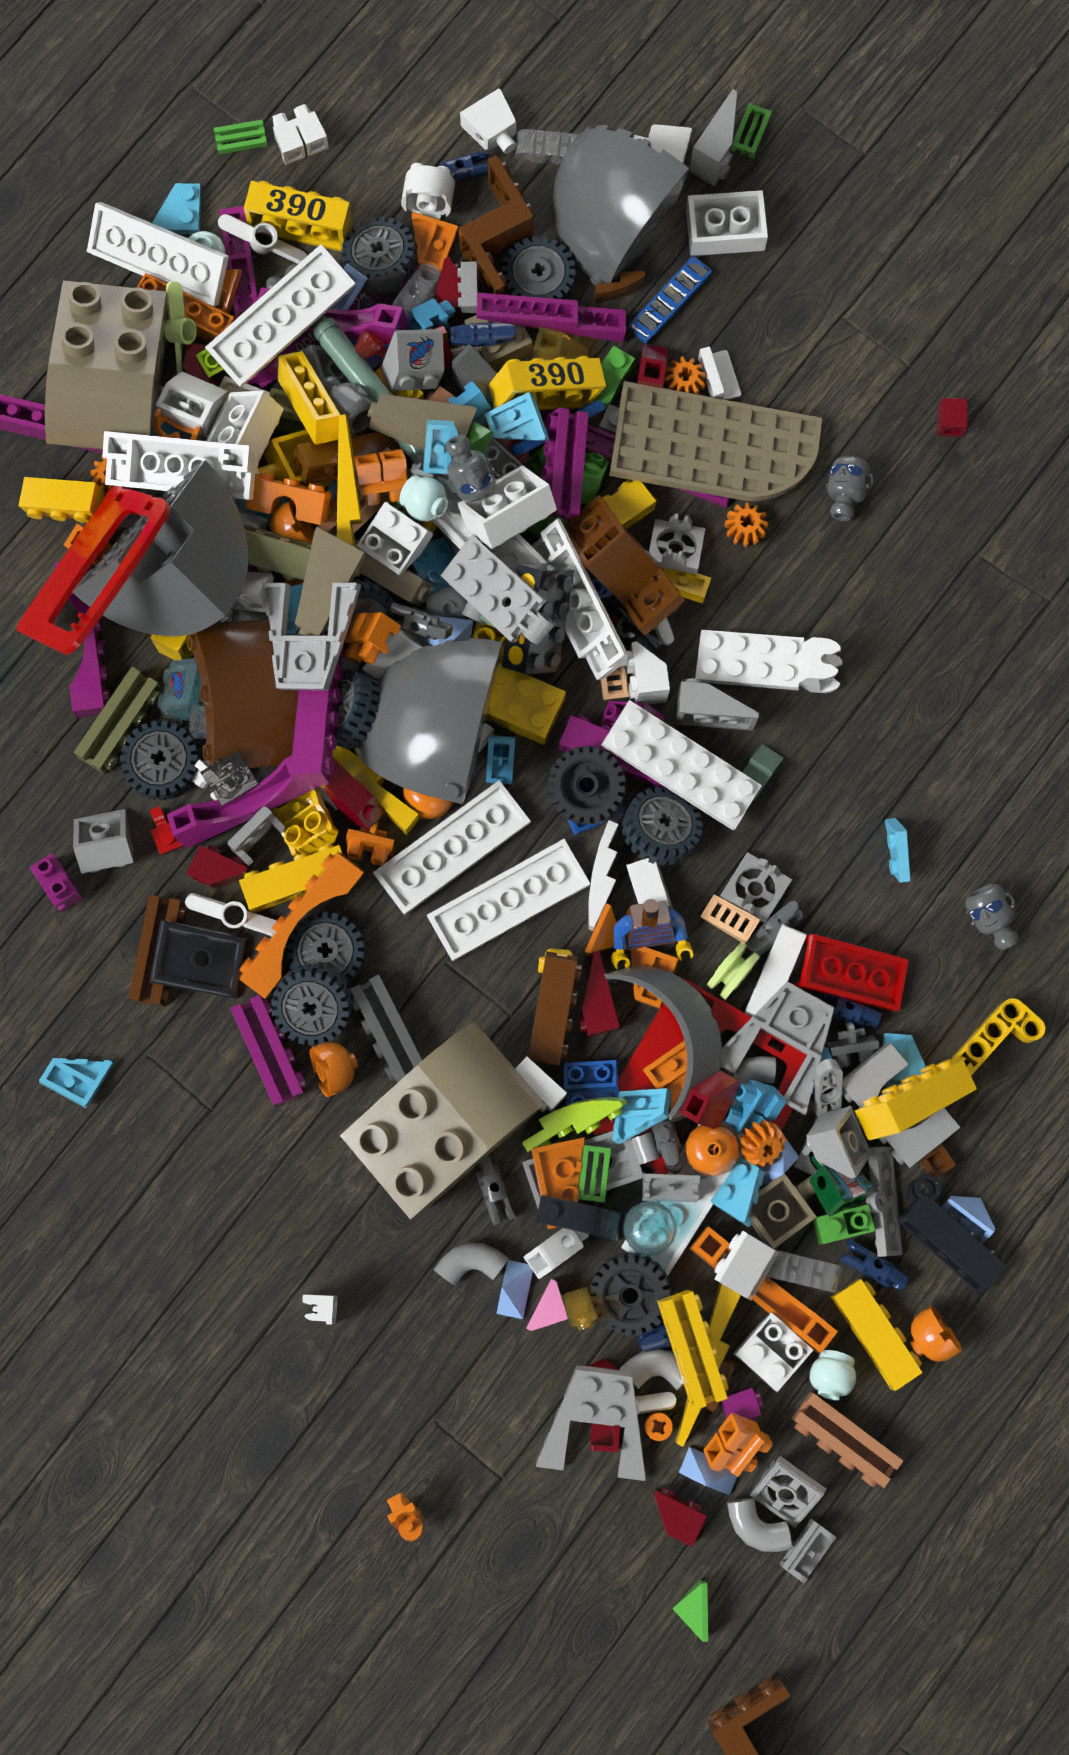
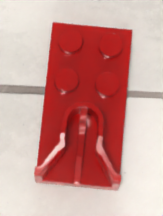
M815 934L806 936L804 945L807 949L801 981L794 983L796 987L811 989L891 1011H900L909 959Z

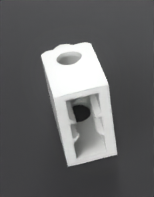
M500 89L460 112L462 128L485 150L488 149L490 151L499 145L503 152L507 154L516 147V143L512 139L516 134V120Z
M654 124L651 126L648 138L634 135L633 138L636 140L639 138L649 140L652 149L659 153L664 149L684 164L692 128Z
M562 1228L523 1258L538 1279H540L584 1247L582 1241L589 1237V1234Z

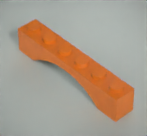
M339 851L335 855L329 853L321 864L324 868L318 876L313 874L304 887L307 888V891L302 897L297 895L288 906L291 909L289 914L285 918L282 916L278 918L272 926L274 933L269 939L264 937L255 948L258 951L257 955L253 960L248 957L240 967L239 971L242 974L239 980L263 998L268 996L281 979L284 947L297 922L319 903L347 894L363 874V870Z
M709 1226L702 1231L689 1248L714 1269H716L722 1258L726 1259L731 1252V1249H729L730 1243ZM768 1276L764 1278L752 1299L769 1314L773 1313L817 1353H822L838 1332Z

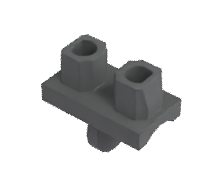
M852 1022L846 1023V1031L837 1032L838 1040L826 1042L832 1058L837 1061L840 1068L851 1065L849 1053L858 1052L859 1062L863 1063L875 1053V1049H879V1042L875 1040L874 1035L865 1036L864 1028L855 1029Z

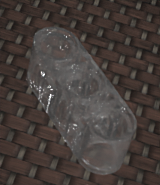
M529 129L520 130L517 133L515 158L518 161L524 159L531 160V163L546 164V162H555V165H560L567 149L578 134Z
M422 264L394 300L393 306L403 307L408 318L411 309L429 301L436 291L440 277L438 268L432 264Z
M777 1251L779 1254L766 1275L769 1278L837 1293L842 1266Z

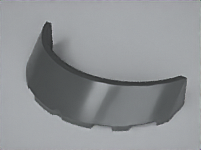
M632 966L604 974L606 980L612 983L624 980L647 989L656 995L676 1018L685 1040L687 1070L683 1089L668 1118L673 1122L686 1118L680 1111L691 1088L721 1070L722 1039L717 1020L712 1017L710 1006L694 987L682 978L665 970L645 966Z

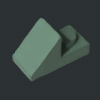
M763 744L754 753L742 772L761 785L753 799L754 801L783 760V757Z

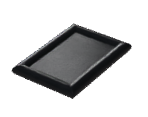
M161 920L150 983L237 999L240 986L239 979L242 974L239 969L244 962L248 937Z

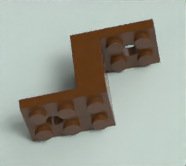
M497 155L488 159V184L501 206L459 228L460 251L467 262H477V280L485 293L507 295L505 291L506 280L501 272L497 273L493 266L495 265L494 259L506 254L510 248L514 249V244L517 242L522 244L524 238L528 237L529 241L532 240L533 229H535L533 222L535 213L530 203L526 204L524 202L519 184L512 182L507 164L505 162L501 163Z
M600 494L580 511V515L572 518L564 525L585 567L623 604L644 635H647L652 629L656 628L661 621L677 610L685 601L658 561L621 524Z
M779 1677L764 1679L758 1684L759 1689L751 1694L749 1692L742 1693L734 1699L735 1704L727 1709L721 1707L710 1715L711 1719L707 1721L725 1755H759L743 1726L790 1697Z

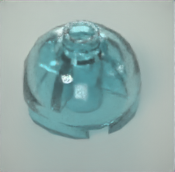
M655 1201L641 1202L633 1206L625 1217L623 1223L624 1237L628 1245L637 1253L647 1256L659 1255L668 1250L675 1240L677 1233L676 1219L672 1212L661 1203ZM654 1227H656L655 1233L652 1231Z

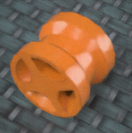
M654 1412L646 1417L644 1429L651 1439L663 1441L671 1435L672 1422L664 1413Z

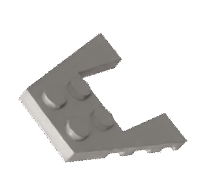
M262 583V589L265 590L267 599L265 610L266 615L269 616L271 628L268 631L269 639L273 643L274 650L272 661L276 688L280 690L328 691L361 585L358 583H332L328 636H286L291 585L287 583Z
M787 981L721 1049V1068L735 1074L760 1029L764 1030L807 1055L784 1095V1098L787 1100L786 1105L805 1115L814 1086L815 1068L821 1060L834 1008Z
M577 1365L564 1394L562 1404L556 1413L550 1432H548L541 1453L537 1458L536 1467L556 1470L564 1469L570 1420L610 1426L620 1425V1427H624L618 1478L645 1481L643 1451L632 1372Z

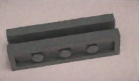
M377 975L369 979V982L351 988L350 990L353 994L351 999H353L354 1010L356 1012L361 1010L365 1018L361 1023L367 1035L373 1033L377 1043L373 1044V1047L379 1059L385 1057L389 1065L384 1069L391 1083L394 1081L398 1083L422 1059L380 976Z

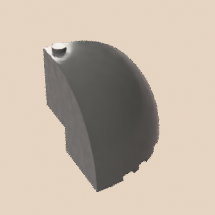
M597 125L593 129L589 126L577 135L562 159L556 174L552 197L554 221L562 244L566 247V251L571 253L572 260L590 277L594 285L617 282L619 273L626 272L652 241L658 222L678 200L689 170L687 166L664 149L661 153L652 149L649 140L645 138L636 140L633 138L632 132L618 128L616 132L611 131L608 125Z
M206 460L183 477V481L175 488L172 486L161 497V499L170 504L169 515L123 587L104 612L103 616L143 633L160 636H183L202 631L219 620L224 622L233 613L231 608L243 589L248 570L247 537L241 515L231 493ZM141 516L132 527H129L116 540L117 543L100 557L102 561L93 570H89L73 590V593L91 607L106 586L149 518Z
M469 638V641L453 642L452 639L445 641L443 644L419 648L401 661L398 660L392 664L377 680L379 683L378 687L380 688V693L377 696H380V702L376 704L379 707L378 713L373 715L376 717L375 722H371L370 726L372 728L370 732H365L366 738L360 740V744L353 748L361 761L378 775L401 787L423 795L463 804L475 770L483 726L489 712L503 642Z

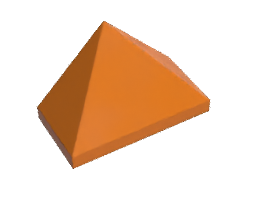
M607 903L584 953L585 956L590 957L594 955L595 951H600L601 953L614 948V926L616 920L611 905Z

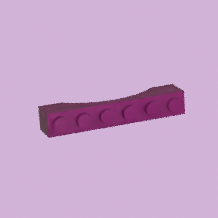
M261 288L257 301L270 289ZM377 304L362 310H337L330 308L326 312V318H333L348 339L390 345L395 331L408 330L410 326L403 307ZM309 327L304 333L313 334L314 328Z
M93 566L89 567V569L87 570V572L85 573V575L88 573L89 570H91V569L93 570L94 567H93ZM74 593L68 599L78 614H86L90 608ZM101 618L84 640L82 663L76 677L69 686L72 711L77 718L99 715L111 698L109 689L105 690L104 680H108V671L106 665H102L101 658L102 655H105L103 640H99L98 631H102Z
M292 756L284 759L270 776L223 805L219 800L190 803L167 814L173 836L185 848H189L251 819L263 806H266L269 810L320 787V785L299 787L290 775Z

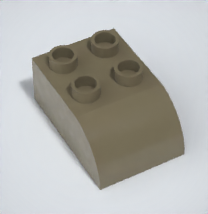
M63 280L46 381L45 433L47 444L103 449L104 431L153 436V416L157 409L156 403L159 399L167 346L164 331L168 320L167 295L165 291Z
M473 1022L429 1054L340 1136L411 1220L433 1205L543 1107L545 1103L480 1027Z

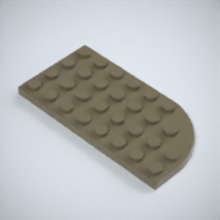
M624 381L609 476L744 501L772 499L792 490L811 470L819 450L822 418Z

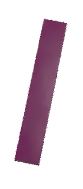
M244 206L219 209L220 216L228 214L247 223ZM222 230L225 253L229 256L227 269L242 270L233 300L236 320L258 298L250 242Z
M477 293L476 296L477 319L616 342H623L626 333V310L578 306L577 300Z

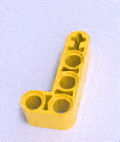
M1008 999L998 1005L956 1052L951 1061L952 1063L960 1060L967 1061L966 1067L972 1076L1010 1032L1022 1042L1031 1043L1043 1037L1045 1033L1044 1022L1018 999ZM1006 1005L1012 1006L1015 1009V1018H1009L1005 1014ZM1027 1023L1035 1027L1036 1034L1034 1037L1026 1033L1025 1026ZM989 1025H994L998 1028L999 1034L997 1038H993L988 1034ZM972 1044H977L981 1048L980 1057H975L971 1054L970 1047Z

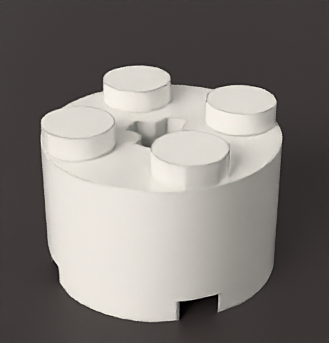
M421 163L412 164L405 176L401 200L403 209L407 212L408 208L412 212L440 220L441 215L446 214L447 217L451 211L455 181L450 175V169L445 166L433 167L424 166Z

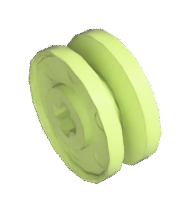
M742 941L727 956L707 983V986L712 989L720 982H723L725 986L720 996L725 1000L739 986L760 958L757 953H753L746 960L741 956L747 946Z

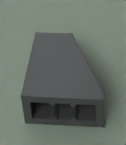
M468 344L452 361V384L462 392H465L464 386L473 381L493 410L494 407L488 385L497 373Z

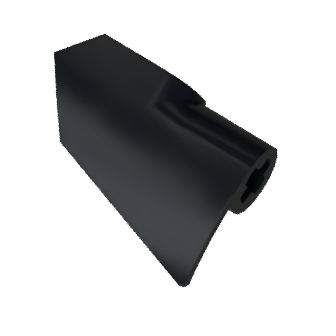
M609 600L607 603L614 613L620 617L616 626V632L623 644H630L636 640V642L657 657L664 648V644L650 632L644 635L631 616L617 603ZM632 627L631 632L623 633V628Z

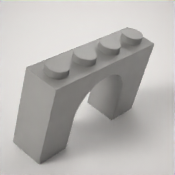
M889 1041L843 1078L842 1094L849 1103L854 1100L861 1108L864 1106L862 1101L874 1095H879L883 1085L905 1068L908 1063ZM943 1108L900 1133L880 1137L879 1139L883 1144L888 1141L894 1148L891 1152L900 1165L905 1162L910 1168L957 1131L960 1126L947 1110Z

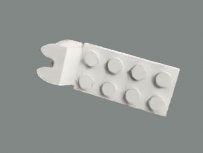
M701 630L695 679H699L704 683L799 690V686L810 692L829 693L837 690L840 686V683L833 677L838 674L837 667L842 665L841 658L835 655L841 651V648L837 642L826 638L812 637L804 642V638Z

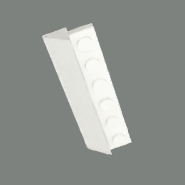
M104 431L102 458H107L106 485L167 491L172 486L175 488L184 480L183 477L206 460L222 479L233 498L253 500L255 474H259L251 446Z
M556 519L540 533L542 537L532 547L547 563L574 569L573 587L571 589L565 631L578 657L586 658L596 679L602 680L620 666H627L628 654L561 520Z

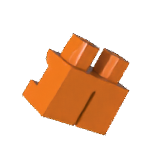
M402 449L379 453V459L376 453L353 457L358 487L361 495L364 496L367 506L378 505L380 503L379 493L388 491L390 501H400L401 490L407 482L406 458Z
M382 612L355 613L345 636L344 642L349 646L344 657L355 664H360L362 660L369 664H374L379 654H388V646L385 642L389 635H397L401 625Z
M731 1412L719 1428V1433L716 1432L703 1451L712 1470L720 1472L723 1468H727L738 1477L743 1470L753 1472L758 1462L755 1454L757 1451L767 1453L772 1447V1442L768 1434L761 1432L757 1422Z

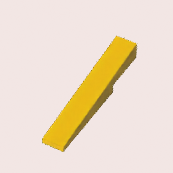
M344 414L339 415L337 538L356 548L353 524L363 523L353 460L349 421ZM359 570L355 577L360 576Z
M336 746L332 757L376 798L385 810L384 813L408 835L419 821V814L382 788L381 785L384 782V778L371 770L358 756L348 749Z
M722 1283L719 1284L708 1323L711 1331V1337L708 1339L711 1348L715 1347L720 1359V1363L717 1364L718 1370L730 1346L720 1341L740 1298L739 1293ZM688 1398L675 1440L682 1447L700 1409L696 1410L691 1407Z

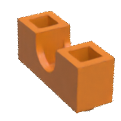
M260 472L259 476H255L253 500H246L245 509L272 514L278 508L280 499L283 496H288L296 504L295 520L318 525L327 523L332 492L324 490L325 486L309 483V487L299 485V480L284 478V481L275 480V475Z

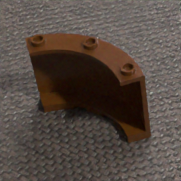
M269 619L214 623L208 628L187 637L188 649L193 652L202 685L200 687V699L205 705L206 745L203 746V757L205 761L209 762L212 771H215L216 767L218 769L220 764L221 768L225 765L222 763L237 754L241 756L248 768L280 765L284 759L292 756L299 690H280L276 688L272 661L274 650L268 632L271 630ZM233 765L234 769H238L241 767Z

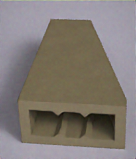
M381 394L377 403L372 402L367 417L371 418L370 429L425 450L427 420L454 421L459 435L467 436L477 408Z
M318 527L313 536L295 625L300 629L298 633L302 636L324 635L329 625L332 583H352L366 557L363 551Z
M355 538V545L358 544L360 539ZM363 551L366 557L359 568V573L420 607L428 599L431 593L430 589L433 586L431 582L408 568L401 575H398Z

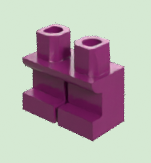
M53 853L30 867L53 905L61 913L84 899L59 859Z

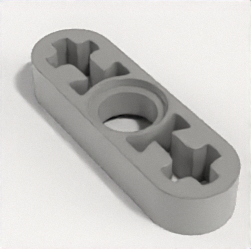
M834 1059L823 1060L815 1068L814 1111L818 1119L822 1113L841 1109L843 1072ZM830 1088H834V1089H833L832 1091H830L829 1093L822 1094L824 1091H826V1090H828V1089H830Z

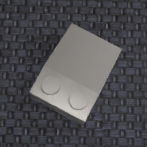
M734 89L730 92L693 147L689 172L714 187L719 179L724 180L730 170L728 164L733 156L730 152L737 91Z
M687 679L686 682L681 681L677 695L676 725L753 731L758 720V712L710 684L702 683L699 679Z

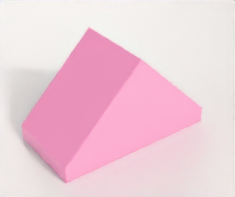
M552 1279L526 1327L530 1331L568 1319L557 1282Z

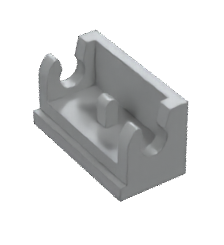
M643 1173L642 1201L697 1202L699 1200L698 1185L700 1184V1176Z
M810 1519L792 1544V1549L788 1550L779 1564L805 1584L807 1578L836 1537L813 1519Z

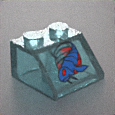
M191 658L171 661L170 669L166 668L164 672L163 682L166 684L165 692L160 693L158 708H161L160 711L164 717L195 722L200 700V687L202 686L196 660Z

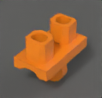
M376 822L370 831L361 828L360 831L348 829L346 835L347 857L361 860L363 850L373 852L371 863L382 866L386 863L389 856H393L394 840L386 838V831L378 830L379 822Z
M402 1492L389 1498L387 1502L393 1512L387 1515L390 1523L399 1531L403 1539L411 1542L418 1540L423 1534L424 1529L421 1522L424 1517L421 1511L413 1503H410L409 1499L405 1498Z

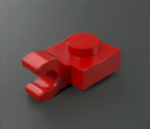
M160 806L151 809L150 812L157 828L150 830L160 855L163 856L184 847L173 836L170 823H167Z

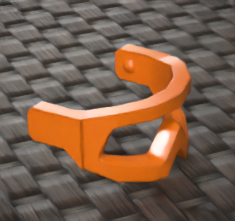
M158 408L154 413L153 426L159 437L180 439L179 432H174L170 435L163 432L160 426L165 421L180 431L192 434L190 440L198 439L201 433L200 427L196 426L195 429L182 426L163 415L162 411Z

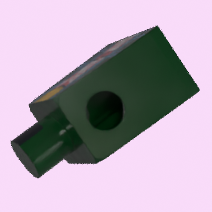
M815 1156L811 1158L819 1170L810 1177L809 1182L829 1217L861 1204L875 1190L874 1186L861 1172H859L856 1178L851 1179L817 1161Z

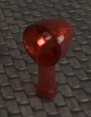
M368 329L361 333L355 345V350L365 359L375 354L385 358L388 350L378 337Z

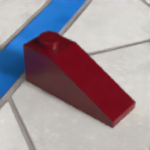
M332 757L334 773L331 774L330 785L320 786L348 822L370 831L371 827L379 820L385 810L376 798Z
M600 951L594 952L581 1010L582 1016L578 1017L581 1033L586 1032L587 1038L618 1031L620 1028L608 981L604 976L605 970Z

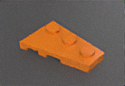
M584 1138L531 1149L540 1196L578 1202ZM547 1225V1229L556 1228L554 1226Z

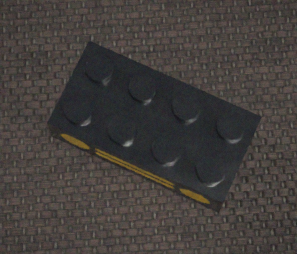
M552 563L518 564L516 573L546 600L539 612L551 619L555 625L539 646L528 640L522 633L515 642H510L506 638L501 667L523 674L558 672L562 643L565 637L566 619L569 612L571 589L573 587L574 569Z

